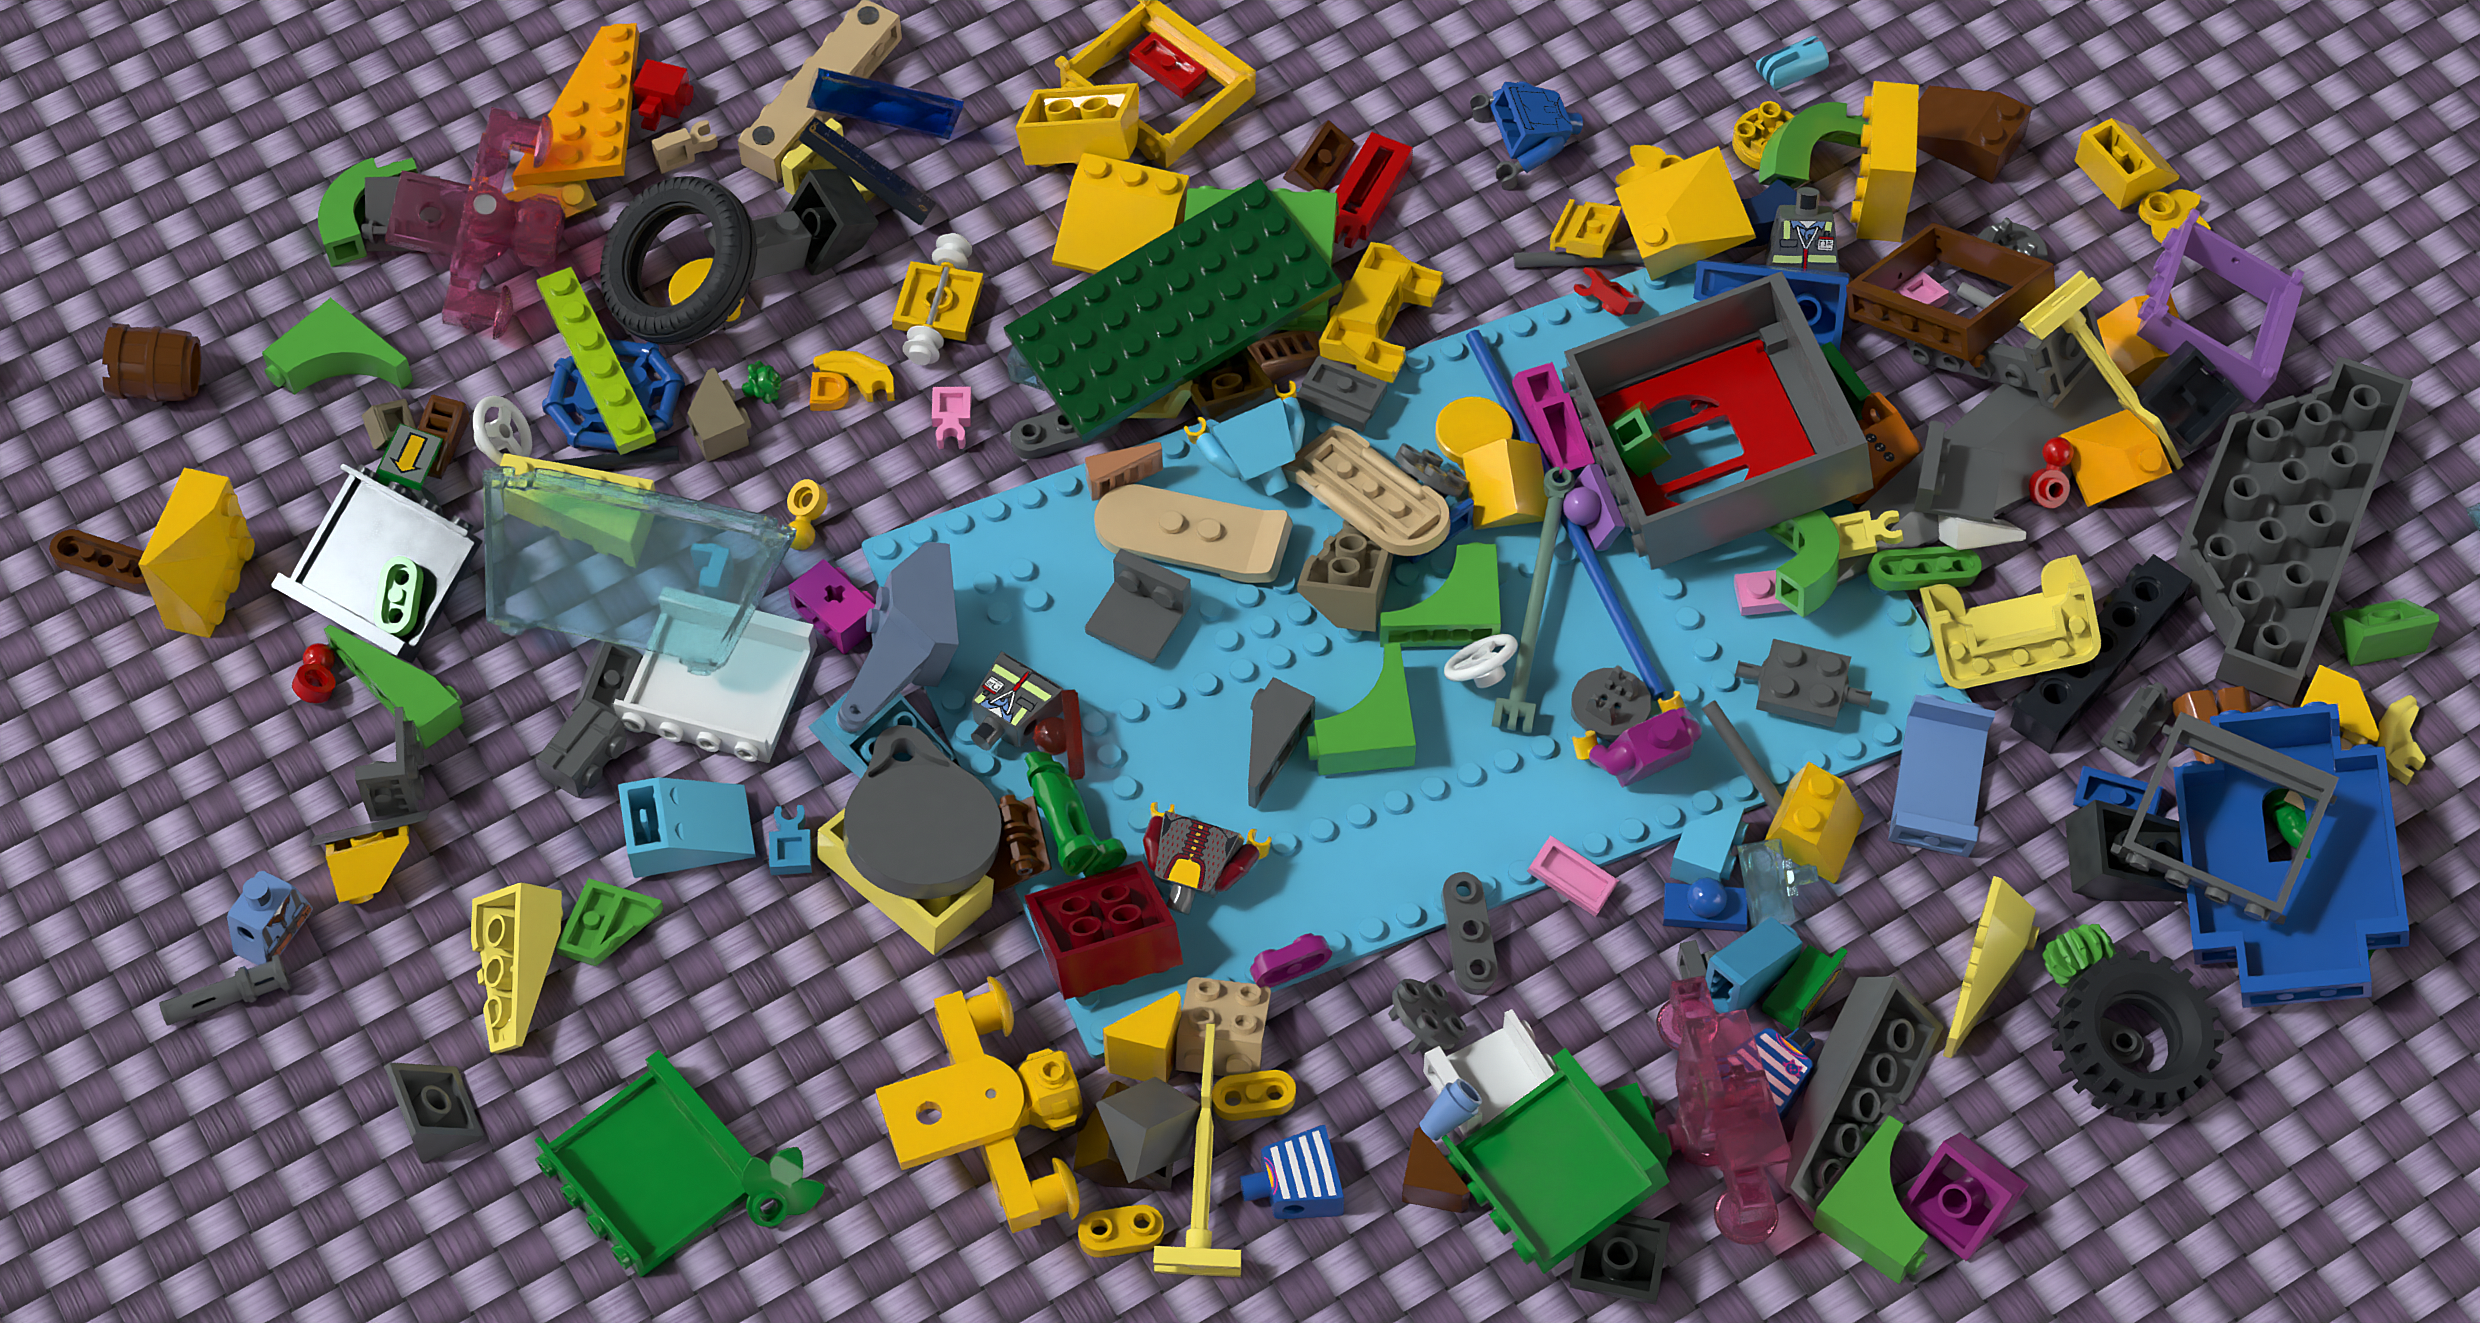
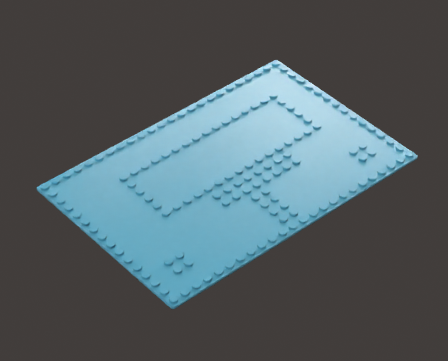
M1697 262L1654 280L1650 279L1646 268L1609 280L1619 283L1645 301L1638 314L1622 315V317L1615 316L1602 307L1603 302L1597 297L1581 296L1574 292L1406 351V359L1394 383L1387 382V392L1372 418L1366 423L1364 432L1300 407L1305 419L1302 446L1299 450L1329 428L1342 426L1353 430L1367 440L1371 448L1399 469L1401 465L1394 456L1402 443H1406L1417 449L1420 453H1422L1423 449L1436 453L1444 460L1441 464L1442 467L1448 471L1449 469L1455 470L1465 476V471L1457 463L1448 459L1440 451L1436 443L1435 428L1438 415L1449 403L1464 397H1483L1500 405L1466 339V335L1470 331H1480L1529 425L1512 384L1518 372L1553 362L1563 391L1567 393L1569 390L1561 370L1567 367L1564 351L1699 302L1693 298ZM1679 400L1660 407L1651 414V417L1659 429L1695 416L1698 413H1693L1690 408L1691 402ZM1576 412L1579 420H1581L1579 412ZM1212 419L1206 421L1208 427L1219 424ZM1721 420L1664 441L1672 458L1651 472L1656 483L1662 485L1741 456L1744 452L1729 421ZM1200 423L1188 427L1190 432H1198L1202 428ZM1184 429L1133 446L1161 442L1163 470L1134 484L1260 510L1287 511L1293 522L1278 576L1272 582L1246 583L1223 578L1218 573L1144 558L1191 579V606L1154 663L1144 661L1085 633V625L1114 583L1113 559L1116 554L1107 550L1097 538L1094 514L1096 506L1101 499L1095 501L1091 499L1086 481L1085 463L871 537L862 543V551L878 587H884L890 572L924 543L950 544L959 645L938 687H923L948 743L956 756L958 765L975 776L988 788L997 805H1000V798L1005 795H1015L1016 800L1019 801L1033 796L1034 791L1030 787L1027 778L1029 767L1024 760L1025 756L1033 751L1050 753L1054 761L1060 762L1064 766V774L1069 775L1074 780L1083 799L1091 827L1097 838L1101 841L1111 838L1122 841L1127 851V857L1119 867L1142 860L1165 904H1167L1172 885L1160 882L1155 877V872L1149 868L1143 845V837L1151 819L1150 805L1152 802H1158V812L1165 813V811L1170 809V805L1174 804L1175 814L1240 833L1245 839L1243 845L1246 844L1247 835L1251 829L1257 830L1254 841L1258 843L1265 842L1269 836L1272 838L1268 855L1265 858L1258 859L1250 871L1230 889L1218 892L1215 898L1196 893L1189 915L1168 909L1176 923L1184 964L1172 967L1163 973H1153L1130 980L1123 985L1103 988L1091 992L1084 997L1064 1000L1089 1056L1094 1059L1104 1057L1103 1028L1175 991H1178L1181 996L1182 1009L1188 980L1193 977L1255 984L1250 974V967L1254 963V958L1265 950H1278L1288 946L1304 934L1312 933L1314 936H1324L1332 951L1331 958L1327 963L1314 971L1270 988L1271 993L1446 927L1441 891L1447 878L1454 873L1467 872L1480 880L1484 889L1487 911L1548 888V885L1528 873L1527 870L1550 835L1601 868L1681 837L1687 823L1737 803L1744 805L1745 813L1766 805L1767 803L1702 710L1703 707L1714 700L1718 703L1782 798L1791 779L1808 761L1834 776L1840 777L1902 753L1908 710L1915 695L1933 694L1942 697L1945 701L1960 704L1973 703L1965 689H1956L1944 681L1939 669L1930 632L1905 590H1882L1869 580L1866 573L1835 587L1829 599L1804 618L1793 610L1741 616L1734 587L1735 574L1776 570L1798 555L1785 544L1765 532V529L1651 570L1646 556L1639 558L1631 539L1633 533L1630 527L1624 528L1607 550H1595L1586 526L1581 525L1668 693L1662 700L1665 701L1673 698V692L1679 691L1686 708L1698 720L1702 728V735L1700 739L1694 742L1688 759L1622 788L1616 776L1607 773L1592 763L1590 759H1577L1572 737L1580 738L1586 736L1585 730L1571 716L1572 692L1577 682L1588 672L1600 668H1615L1617 665L1621 666L1623 670L1636 675L1642 682L1644 681L1561 521L1559 523L1525 702L1536 704L1532 732H1523L1524 717H1518L1516 730L1507 729L1510 716L1507 714H1502L1503 719L1500 728L1492 727L1496 698L1509 699L1544 521L1474 530L1472 522V525L1417 563L1412 564L1405 556L1394 554L1382 612L1409 608L1433 595L1444 584L1453 569L1457 545L1472 542L1496 544L1501 616L1500 634L1512 635L1518 643L1517 650L1513 656L1502 664L1506 672L1505 677L1498 683L1486 688H1478L1474 679L1461 682L1447 679L1444 675L1446 663L1466 646L1401 647L1416 741L1415 766L1319 775L1317 760H1309L1307 736H1314L1313 721L1255 809L1248 805V778L1253 711L1250 709L1256 692L1260 688L1265 690L1273 677L1314 696V720L1325 719L1343 713L1362 701L1375 686L1383 668L1384 647H1380V619L1376 632L1337 628L1297 591V584L1305 561L1311 554L1317 556L1323 549V542L1329 535L1334 537L1343 528L1344 521L1341 516L1299 484L1287 481L1288 488L1268 496L1259 475L1243 481L1241 477H1229L1210 464L1198 446L1189 441ZM1513 430L1512 439L1518 440ZM1588 441V445L1593 455L1592 448L1595 447L1593 446L1592 441ZM1545 456V458H1546V460H1547V462H1548L1550 468L1553 469V467H1552L1551 464L1549 463L1547 457ZM1585 468L1571 472L1575 480ZM1603 469V474L1605 477H1607L1605 470ZM1749 469L1732 473L1670 496L1667 499L1679 504L1694 500L1744 481ZM1560 475L1557 479L1558 483L1565 482L1562 475ZM1421 480L1417 481L1421 485L1424 483ZM1467 485L1460 497L1448 495L1445 498L1448 508L1455 503L1469 498ZM1615 498L1614 500H1615V502H1616V504H1617V507H1618V506H1620V504H1619L1617 498ZM1846 499L1819 508L1829 518L1856 512L1852 503ZM1773 639L1851 656L1847 673L1849 687L1872 691L1869 707L1866 708L1845 702L1838 712L1835 728L1757 710L1756 705L1759 696L1758 681L1735 677L1738 661L1762 666L1769 656ZM1505 646L1495 647L1492 652H1500ZM1003 651L1061 686L1064 691L1065 709L1022 747H1014L999 738L989 751H986L977 746L971 738V734L979 726L973 720L972 700L997 656ZM1652 697L1651 712L1648 719L1662 714L1658 701H1654ZM1597 737L1598 745L1600 744L1608 748L1612 744L1606 739ZM1038 807L1052 870L1013 887L1045 956L1024 895L1081 879L1085 876L1083 872L1075 876L1066 875L1058 861V847L1043 810ZM1463 886L1456 888L1460 896L1466 897L1470 895L1468 888Z

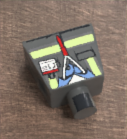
M1811 187L1797 189L1796 205H1780L1777 208L1765 253L1766 265L1839 272L1834 216L1831 207L1818 206L1819 190Z
M1001 651L972 700L973 720L979 725L971 734L973 742L986 751H989L999 738L1014 747H1022L1064 711L1063 688Z

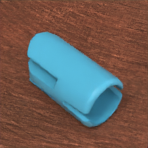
M1810 36L1762 57L1757 61L1756 69L1767 83L1777 91L1825 70L1829 66L1828 53L1822 41L1814 43V41L1819 39L1817 36Z

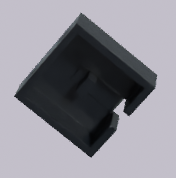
M2186 340L2135 392L2141 406L2157 416L2165 430L2186 451L2191 453L2246 398L2217 370L2211 375L2203 365L2211 372L2216 367L2193 344Z

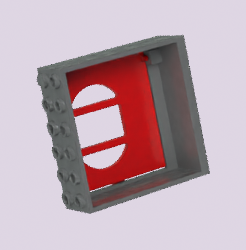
M1782 271L1564 351L1567 367L1561 370L1574 408L1582 418L1579 421L1587 442L1592 441L1595 447L1592 448L1597 464H1600L1602 470H1605L1607 475L1605 479L1611 493L1620 504L1618 509L1625 523V528L1630 527L1633 533L1631 539L1639 558L1646 556L1651 570L1874 488L1868 442ZM1687 399L1703 400L1713 403L1718 407L1659 428L1658 430L1663 440L1667 441L1727 419L1744 452L1741 456L1658 485L1652 472L1639 479L1624 462L1615 448L1607 426L1609 421L1640 401L1644 402L1651 415L1660 407L1675 401ZM1749 469L1744 481L1694 500L1679 504L1667 499L1670 496L1732 473Z

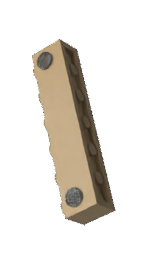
M861 0L854 9H850L839 27L826 36L823 45L818 51L805 60L802 69L792 80L790 79L784 84L781 93L771 104H767L753 125L741 133L738 146L742 165L778 183L783 177L781 162L789 151L795 150L802 144L798 138L812 119L816 117L824 124L830 118L833 119L901 41L900 16L869 0Z

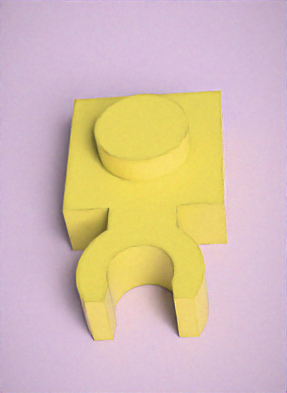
M1869 510L1830 518L1839 535V559L1877 552L1876 541L1882 540L1888 544H1897L1903 541L1902 530L1888 531L1886 529L1888 524L1900 522L1898 511H1886L1876 520H1871Z

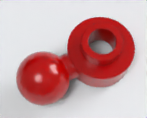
M2062 437L2051 438L2045 443L2042 455L2047 463L2046 468L2036 471L2029 480L2030 499L2038 506L2046 508L2059 507L2066 501L2069 495V481L2061 470L2062 467L2071 462L2074 449L2072 444ZM2054 483L2055 491L2050 495L2049 487Z
M315 643L304 651V665L298 668L292 681V689L305 702L316 704L326 702L335 687L336 681L330 672L335 663V655L328 645Z

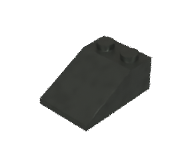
M2093 800L2065 819L2072 893L2104 901L2188 902L2187 889L2165 880L2166 874L2150 868L2149 871L2136 869L2131 864L2125 862L2126 858L2118 857L2110 852L2113 843L2122 846L2137 810ZM2146 813L2134 842L2184 863L2179 821Z

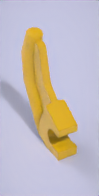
M832 350L814 357L813 364L816 369L819 368L820 372L838 373L849 377L857 384L858 389L867 402H873V393L880 389L886 391L887 401H895L894 379L885 363L857 351Z

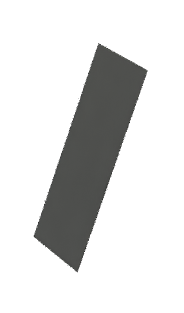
M430 809L316 835L313 837L309 847L425 821Z

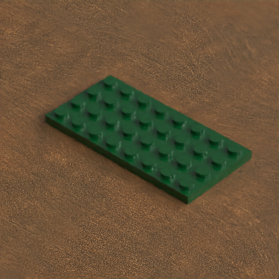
M1261 178L1003 328L1006 337L1077 435L1085 443L1177 389L1178 386L1184 385L1343 291L1339 278Z

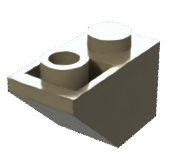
M715 368L707 370L687 412L692 436L707 462L748 446L747 429L751 428V422L743 407L737 408L733 402L736 400V396L729 380L725 379L722 381Z

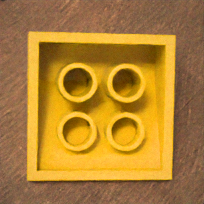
M1083 152L1071 182L1052 257V265L1095 274L1180 225L1185 219L1187 189L1190 188L1189 176Z

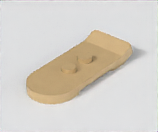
M1342 426L1329 428L1295 453V460L1281 466L1287 481L1299 484L1390 553L1401 556H1415L1427 553L1438 547L1449 533L1451 525L1448 505L1443 497L1429 486L1419 484L1371 448L1367 440L1351 429Z
M1139 484L1123 485L1109 491L1097 504L1094 514L1097 538L1107 550L1116 555L1120 549H1124L1142 558L1218 573L1223 578L1246 583L1272 582L1277 578L1293 526L1292 519L1287 511L1260 510Z

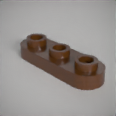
M75 529L62 531L51 540L49 550L55 564L59 568L132 592L142 593L149 591L144 576L139 577L142 575L138 564L144 551ZM73 552H78V553H77L76 555H74V556H68L69 554H71V553H73ZM107 563H112L109 567H103Z

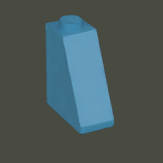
M1772 916L1709 959L1701 998L1731 1024H1734L1789 971L1800 956L1803 942L1799 939L1798 934L1793 928L1786 924H1780Z

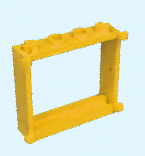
M1137 0L1140 3L1071 60L1068 61L1064 56H1060L1055 60V65L1060 68L1061 88L1094 86L1086 79L1147 30L1149 33H1157L1205 67L1207 74L1225 88L1170 134L1161 135L1139 119L1136 147L1142 151L1146 158L1149 160L1154 159L1167 169L1256 94V70L1160 1Z

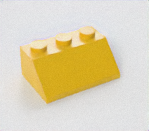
M1138 83L1034 90L1015 126L1025 166L1039 165L1041 167H1049L1059 163H1074L1078 165L1083 152L1120 161L1130 159L1138 141Z

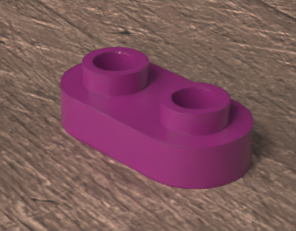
M1312 933L1304 934L1288 946L1278 950L1268 949L1258 954L1250 967V974L1259 988L1265 986L1272 988L1320 968L1329 961L1332 951L1324 936H1314Z

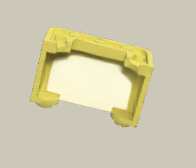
M2077 555L2058 558L2044 566L2041 572L2042 593L1965 609L1961 594L1954 586L1938 584L1920 588L1924 612L1944 681L1956 689H1965L2078 665L2094 659L2100 651L2101 638L2091 585Z

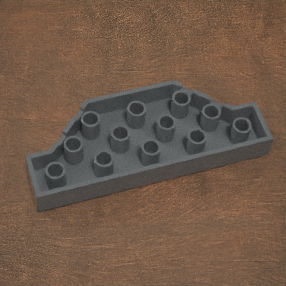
M2338 356L2328 384L2314 388L2312 393L2298 398L2292 395L2267 403L2264 409L2249 414L2243 411L2230 415L2175 556V561L2182 573L2193 579L2191 588L2226 645L2215 678L2237 686H2244L2253 692L2292 705L2413 381Z

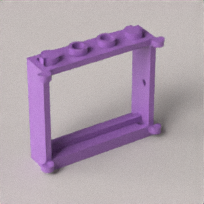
M2193 208L2189 212L2187 219L2178 229L2171 228L2161 244V247L2165 248V250L2154 265L2153 270L2157 274L2146 288L2145 294L2149 295V298L2143 303L2137 314L2141 322L2136 335L2170 355L2186 340L2189 341L2216 367L2211 372L2203 365L2211 375L2217 370L2246 399L2256 403L2276 381L2304 288V284L2300 282L2304 272L2297 268L2291 277L2197 223L2200 211ZM2183 255L2268 303L2250 360L2167 312L2169 306L2166 304Z

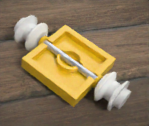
M956 233L938 237L936 241L937 249L932 253V260L936 265L910 261L892 317L893 329L908 331V341L903 345V352L910 361L917 365H927L938 361L940 357L938 349L944 344L943 338L966 341L984 284L983 273L965 270L968 267L967 258L972 254V246L963 236Z

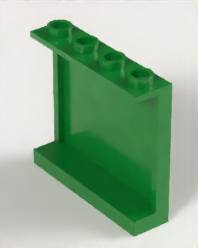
M1566 1048L1552 1057L1559 1070L1465 1140L1455 1146L1447 1135L1441 1138L1450 1152L1445 1156L1446 1160L1459 1177L1466 1174L1472 1181L1466 1185L1472 1196L1481 1207L1487 1202L1494 1210L1489 1214V1217L1502 1235L1505 1236L1511 1232L1517 1239L1511 1245L1523 1262L1528 1265L1534 1261L1543 1274L1547 1273L1670 1182L1659 1160Z
M657 1050L645 1059L648 1068L647 1073L546 1145L540 1136L534 1140L539 1153L535 1161L542 1172L549 1179L554 1176L558 1178L563 1184L560 1191L567 1202L574 1209L579 1206L583 1208L588 1214L585 1221L592 1232L599 1239L606 1236L614 1245L610 1250L618 1263L625 1270L631 1266L640 1278L749 1197L742 1186L741 1178L744 1167L752 1156L660 1050Z

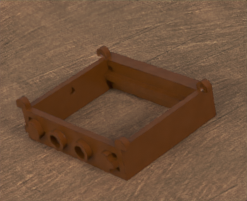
M1933 222L1846 285L1849 318L1854 323L1864 322L1969 361L1973 367L1978 368L1985 363V356L1979 353L2021 323L2020 319L2055 291L2054 264ZM1942 261L2014 286L1971 319L1893 292L1927 266L1936 267Z

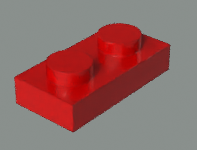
M1155 32L1151 33L1129 52L1131 63L1182 99L1207 79V69Z

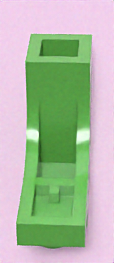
M1826 102L1805 109L1783 123L1768 140L1760 162L1759 184L1770 186L1777 179H1780L1792 189L1797 188L1809 180L1810 155L1817 141H1827L1861 149L1863 148L1861 147L1863 124L1868 125V122L1861 116H1846L1847 103Z
M413 157L379 168L376 167L374 158L364 160L347 169L329 186L320 203L318 227L331 267L367 257L360 234L361 225L365 219V177L419 176Z
M1820 509L1765 528V532L1798 554L1776 569L1775 599L1803 618L1818 609L1829 599L1838 581L1839 535L1834 523Z

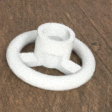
M495 395L487 396L479 401L473 413L474 440L479 450L498 465H500L503 454L499 451L507 448L512 455L529 457L532 450V435L524 415L517 406L508 399ZM491 407H498V419L485 423L487 410ZM511 418L518 428L521 446L513 437V431L510 426Z
M1498 634L1478 640L1461 649L1449 659L1444 667V675L1447 679L1455 682L1474 679L1478 688L1492 686L1505 677L1506 672L1502 664L1508 661L1516 652L1517 640L1509 634ZM1505 646L1500 652H1492L1495 647Z

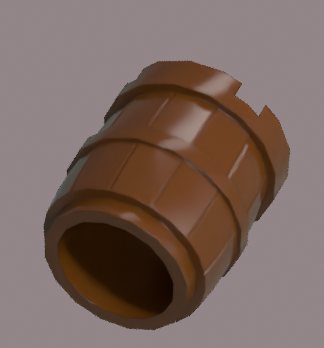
M112 323L113 327H109L106 333L102 364L107 365L108 375L110 376L102 377L104 393L108 399L124 400L127 397L147 399L150 402L184 401L189 397L196 396L200 383L202 364L201 344L198 336H192L191 332L167 329L164 326L130 327L129 324Z

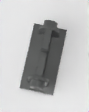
M2159 682L2154 683V685H2148L2146 689L2140 686L2102 738L2100 744L2135 764L2173 712L2172 704L2167 702V687Z

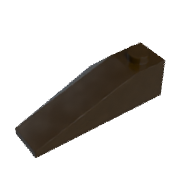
M1247 347L1195 377L1190 389L1191 397L1201 413L1218 423L1277 399L1275 386Z

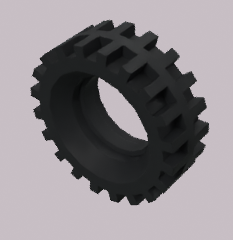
M2125 950L2117 952L2109 960H2106L2105 957L2098 960L2068 987L2069 990L2059 999L2056 1006L2061 1008V1010L2052 1018L2051 1028L2058 1029L2060 1032L2052 1041L2053 1051H2063L2066 1058L2058 1066L2062 1074L2072 1071L2078 1079V1082L2072 1088L2078 1094L2086 1088L2095 1096L2091 1103L2092 1106L2101 1109L2106 1103L2113 1105V1116L2122 1119L2130 1112H2136L2137 1120H2147L2154 1113H2158L2160 1117L2169 1114L2176 1107H2180L2212 1079L2214 1074L2211 1070L2221 1063L2223 1056L2222 1053L2215 1051V1048L2224 1041V1031L2214 1030L2213 1023L2221 1015L2218 1007L2208 1009L2203 999L2210 994L2206 986L2204 985L2196 990L2189 982L2193 976L2189 969L2185 968L2179 974L2170 968L2173 959L2163 956L2156 963L2151 962L2150 952L2140 950L2132 958H2128ZM2119 1003L2132 1004L2148 1012L2160 1024L2167 1039L2168 1056L2165 1064L2159 1070L2150 1073L2136 1072L2121 1065L2108 1052L2100 1033V1020L2103 1012L2108 1007Z

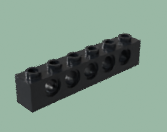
M2155 554L2144 565L2137 563L2126 577L2125 582L2127 584L2121 590L2114 588L2103 603L2104 609L2099 615L2096 614L2101 638L2100 650L2103 652H2099L2094 659L2086 663L2038 673L2034 680L2036 685L2029 692L2025 689L2022 690L2012 703L2011 709L2014 711L2010 727L2050 754L2185 602L2193 579ZM2070 674L2077 675V676H2079V677H2081V678L2073 677V676H2071ZM2047 700H2053V701L2057 702L2058 704L2050 703V702L2047 701Z

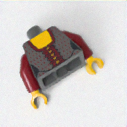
M1152 802L1150 805L1151 819L1143 837V845L1149 868L1155 872V877L1160 882L1172 885L1166 904L1167 908L1172 911L1189 915L1196 893L1215 898L1218 892L1230 889L1250 871L1258 859L1265 858L1269 853L1272 838L1269 836L1263 843L1254 841L1257 833L1256 829L1249 830L1246 844L1243 845L1245 839L1240 833L1175 814L1174 804H1171L1170 809L1165 811V813L1158 812V802Z

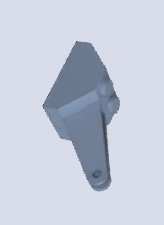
M924 543L890 572L884 587L878 588L876 604L874 608H869L866 617L867 632H872L873 646L836 717L838 725L843 730L857 732L862 729L910 683L919 686L938 687L959 645L950 544Z

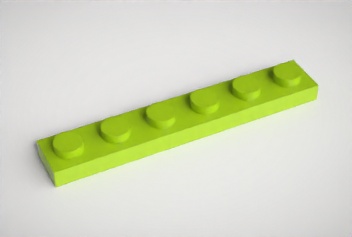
M572 267L537 279V286L619 454L622 455L656 442L655 433Z

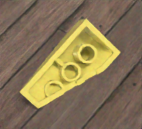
M1993 876L1980 917L1943 1056L1952 1058L2018 968L2025 949L2033 951L2040 927L2032 925L2036 909L2002 878Z

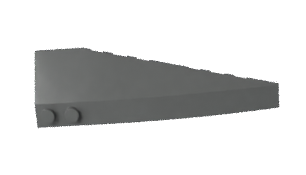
M2093 364L2054 409L2041 406L2037 391L2003 383L1946 430L1943 438L1951 439L1950 444L2003 453L2004 458L1995 515L2006 510L2009 504L2023 498L2026 501L2030 499L2029 480L2036 471L2046 468L2047 463L2043 459L2042 450L2049 439L2125 409L2117 401L2119 397ZM1924 450L1855 512L1869 510L1871 520H1876L1886 511H1898L1900 522L1890 523L1886 529L1888 531L1902 530L1903 541L1897 544H1888L1882 540L1876 541L1877 552L1882 550L1910 549L1921 544L1927 546L1939 540L1938 515L1914 511ZM2070 464L2062 467L2061 472L2070 481L2071 476L2074 475ZM1877 552L1839 559L1836 587L1866 574L1867 568Z

